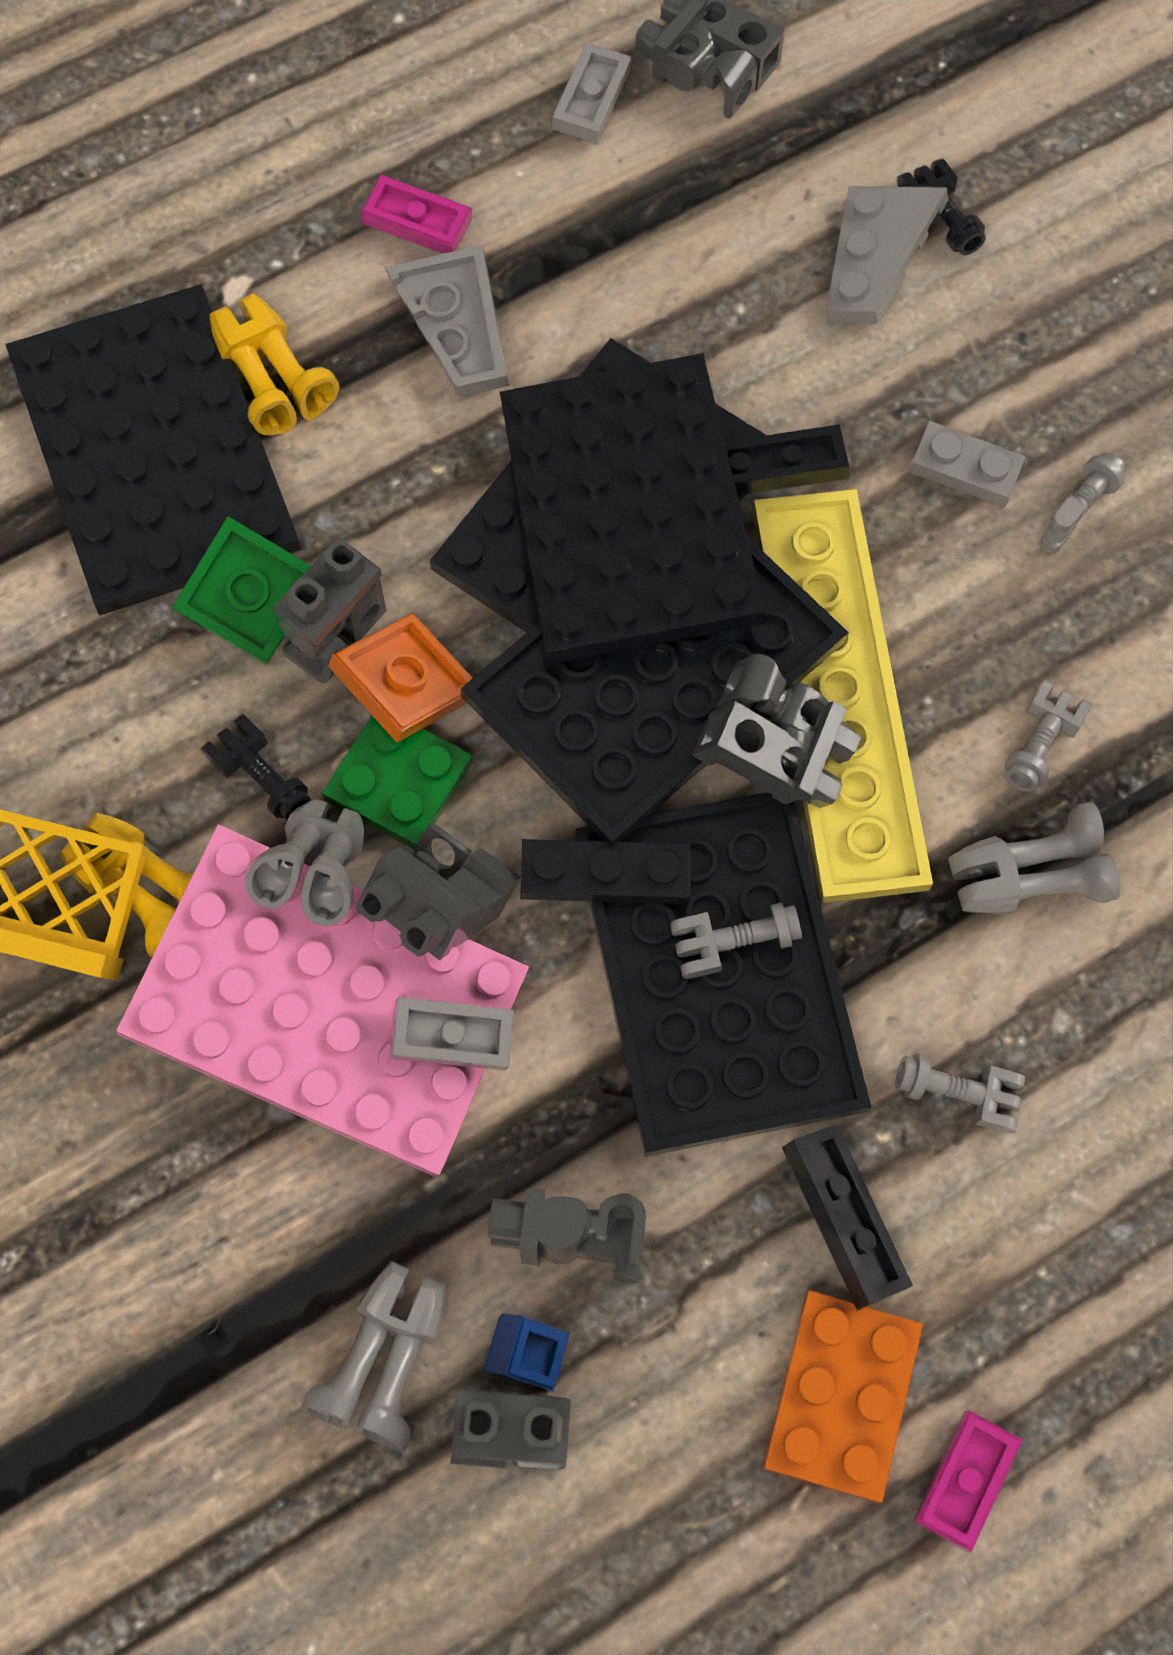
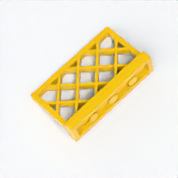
M0 810V827L6 823L14 825L24 843V846L0 860V885L8 898L7 902L0 905V952L99 978L118 981L124 959L118 958L148 847ZM28 829L44 834L33 840ZM58 837L66 838L78 859L52 874L39 848ZM81 842L98 847L86 853ZM111 850L129 854L123 877L105 888L92 862ZM30 855L43 880L17 894L5 869ZM83 868L97 893L71 908L57 883ZM49 889L62 914L43 926L35 925L23 904ZM119 892L116 904H114L111 896ZM101 902L111 917L105 942L87 938L76 918ZM14 910L19 920L3 916ZM68 923L73 934L56 929Z

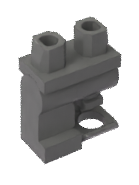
M664 0L661 5L660 19L668 22V27L665 28L647 19L636 33V50L653 61L652 76L664 83L667 80L675 88L682 91L691 90L700 81L705 82L708 88L714 90L721 82L725 90L723 114L725 118L730 119L753 90L758 91L781 63L785 29L727 0Z
M339 537L329 545L317 561L289 588L287 593L273 607L275 615L281 619L279 626L289 639L283 649L285 656L321 683H326L334 675L333 671L328 667L332 654L351 645L338 634L341 633L351 642L355 643L361 640L387 611L380 580L382 576L381 568ZM300 650L308 654L310 657H318L320 660L310 661L303 657Z
M753 654L736 662L718 703L719 709L710 712L692 756L709 765L716 763L723 765L747 778L757 788L773 794V798L785 805L798 800L819 808L832 805L837 800L843 784L840 778L823 769L826 760L829 757L839 764L850 760L856 752L861 739L860 734L842 721L847 709L835 701L829 703L824 696L806 684L793 683L786 686V680L781 675L776 662L768 656ZM757 702L755 709L761 713L769 714L771 722L741 704Z
M431 822L426 828L413 855L399 846L391 853L388 852L380 857L356 905V910L372 923L376 921L381 922L385 919L400 930L399 936L402 940V945L417 957L429 952L438 960H442L449 954L452 947L459 946L500 916L521 876L483 848L471 854L472 850L434 822ZM433 839H443L451 845L455 856L452 865H444L434 857L431 848Z
M527 1188L525 1202L492 1199L488 1237L491 1238V1246L518 1249L522 1264L539 1266L540 1256L548 1262L557 1265L568 1264L577 1258L615 1263L614 1280L637 1283L643 1249L646 1211L642 1202L628 1193H620L609 1197L600 1204L599 1210L586 1209L581 1199L559 1196L546 1200L545 1190Z
M457 1390L450 1464L504 1469L505 1461H512L515 1466L564 1469L567 1461L571 1410L570 1399L529 1394L517 1395Z

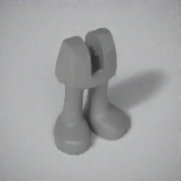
M317 799L311 800L295 809L290 814L284 827L288 841L285 844L269 848L251 863L245 878V886L249 897L257 905L264 908H278L284 905L293 894L299 882L306 858L313 862L305 876L302 887L301 900L305 915L315 924L322 926L336 925L342 921L349 913L354 899L352 884L343 866H346L350 861H354L356 856L362 852L364 826L361 815L344 808L337 823L326 820L328 803Z
M1093 802L1075 805L1068 814L1066 826L1048 837L1005 843L1001 838L994 836L969 845L948 857L952 876L955 880L971 879L993 873H998L999 876L961 888L957 893L962 911L983 914L1014 913L1017 911L1019 901L1056 893L1083 894L1099 903L1117 900L1120 895V880L1114 859L1110 854L1097 855L1103 846L1104 827L1096 805ZM1089 857L1077 865L1063 869L1032 874L1018 873L1019 868L1047 861Z
M390 1261L367 1289L357 1307L360 1315L364 1318L343 1366L329 1383L315 1386L306 1393L301 1409L327 1423L349 1428L357 1409L363 1384L387 1335L394 1337L390 1353L376 1389L364 1408L355 1429L359 1434L377 1444L404 1452L411 1439V1431L401 1415V1400L408 1376L423 1344H430L437 1340L445 1307L446 1284L426 1276L419 1292H417L410 1303L412 1309L408 1318H402L396 1315L394 1310L398 1301H402L410 1269Z

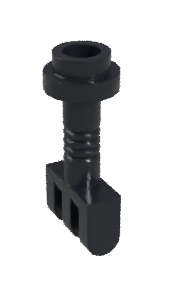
M943 158L933 161L931 163V170L927 165L916 168L914 170V177L910 172L899 175L897 177L898 187L947 188L948 202L939 216L949 228L946 235V243L954 252L970 255L984 244L986 235L984 234L985 225L976 215L965 217L949 195V193L956 190L958 177Z
M241 714L233 720L237 729L245 735L241 740L225 727L217 736L228 751L222 754L210 741L203 745L200 750L226 778L241 767L270 796L267 809L276 818L288 820L290 814L295 809L311 801L310 796L307 794L308 787L299 778L285 781L258 754L268 744L264 733L244 714Z

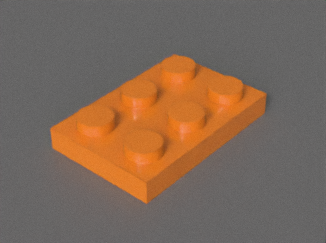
M808 1290L805 1293L762 1469L877 1504L883 1503L923 1323L868 1307L857 1311L854 1303Z

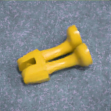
M255 293L239 299L242 313L247 321L244 324L240 325L227 306L210 313L209 319L213 338L222 359H231L234 369L239 368L255 396V399L248 407L247 415L257 432L268 436L285 434L293 430L297 422L293 405L286 394L275 387L260 360L266 356L288 387L297 409L305 420L311 421L319 417L334 402L339 392V382L335 375L323 367H316L305 371L300 366L286 342L288 332L286 323Z
M96 812L84 825V829L88 832L140 845L145 843V834L140 829L125 821ZM69 842L59 852V856L65 866L78 859ZM81 842L86 853L92 850ZM148 849L141 874L167 891L179 904L194 873L185 872L170 865ZM111 850L107 858L103 859L100 857L92 862L105 888L123 877L129 854ZM83 868L72 874L76 881L90 894L97 893ZM138 884L131 910L140 918L145 927V948L148 955L152 958L176 908L159 900ZM119 892L112 895V897L117 899Z

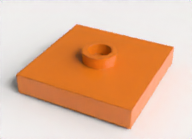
M414 613L332 654L328 665L396 743L467 704L461 697V688L473 679Z

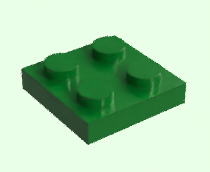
M228 516L172 609L174 612L267 666L285 636L279 626L281 619L275 615L273 607L287 593L289 588L304 575L311 565Z
M371 716L323 790V800L342 811L345 808L357 812L361 815L364 823L416 850L426 828L431 822L436 823L473 763V755L425 729H421L396 743L378 721Z

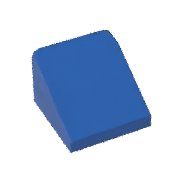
M501 1314L497 1321L484 1370L486 1373L554 1392L570 1333L524 1316Z

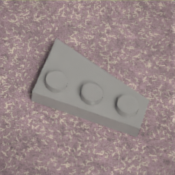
M848 187L826 307L828 322L878 324L905 277L904 270L915 250H920L927 239L928 228L937 213L941 214L947 204V188Z
M482 245L384 267L389 280L460 397L510 386L488 266Z

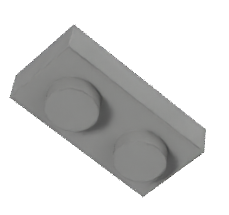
M586 42L552 116V130L598 144L631 70L632 57Z
M929 420L909 472L1005 508L1026 456Z
M398 997L395 1001L390 1058L505 1071L509 1068L514 1010Z

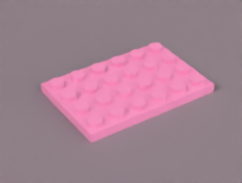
M218 824L116 1030V1035L434 1177L440 1176L485 1068L390 1058L395 1001L398 997L511 1009L529 967L470 939H467L457 947H452L449 954L442 960H438L429 952L417 957L402 945V940L399 936L400 930L385 919L381 922L376 921L372 923L357 912L356 905L363 890L352 886L354 892L353 905L346 917L336 925H317L308 919L302 908V887L305 876L310 866L304 863L299 882L293 894L284 905L278 908L259 906L249 897L245 886V878L253 860L268 850L269 847Z

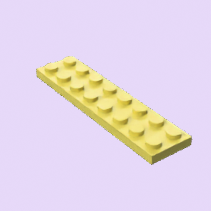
M857 489L754 500L752 513L758 547L849 632L846 642L800 682L819 692L829 703L835 701L845 707L847 710L842 721L861 735L856 752L850 760L839 764L828 757L823 769L840 778L843 784L837 800L832 805L822 808L803 801L821 903L929 891L933 885Z

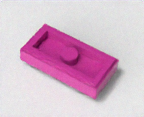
M380 175L360 213L362 224L442 254L457 250L472 220L471 207L384 175Z
M970 1410L964 1411L912 1522L960 1549L972 1552L1023 1440Z

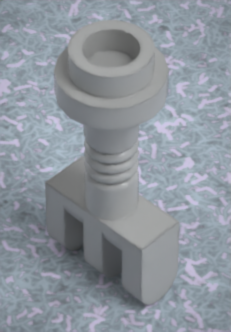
M1102 453L1101 455L1093 456L1086 463L1083 469L1086 481L1073 496L1069 495L1054 514L1039 542L1042 551L1048 554L1056 553L1073 533L1079 520L1102 493H1115L1122 486L1126 468L1120 458L1111 453Z
M1047 679L1043 680L1026 711L1029 715L1039 719L1040 722L1025 750L1013 751L1008 756L1004 766L1007 782L1021 791L1030 792L1035 787L1044 784L1049 774V768L1044 759L1059 731H1062L1074 738L1092 706V703L1082 699L1077 704L1074 714L1065 710L1073 696V693L1066 689H1063L1055 704L1046 700L1054 686V683Z
M782 902L770 905L771 917L751 921L749 924H739L738 927L734 925L733 927L712 930L708 912L672 921L670 927L673 936L694 932L696 934V938L675 944L677 956L688 957L701 954L702 958L680 966L683 978L690 979L722 971L718 952L734 949L736 946L741 947L742 945L746 946L747 943L751 945L753 942L760 943L777 938L781 949L791 947L793 940L802 938L795 906L783 907Z
M916 1053L913 1058L904 1056L901 1059L896 1073L895 1087L896 1089L903 1090L905 1097L919 1100L924 1091L975 1104L977 1105L974 1118L975 1125L1004 1133H1015L1018 1121L996 1112L997 1108L1007 1111L1020 1110L1021 1098L1000 1090L1001 1086L1016 1090L1023 1089L1025 1076L989 1066L983 1070L980 1083L931 1069L930 1057Z

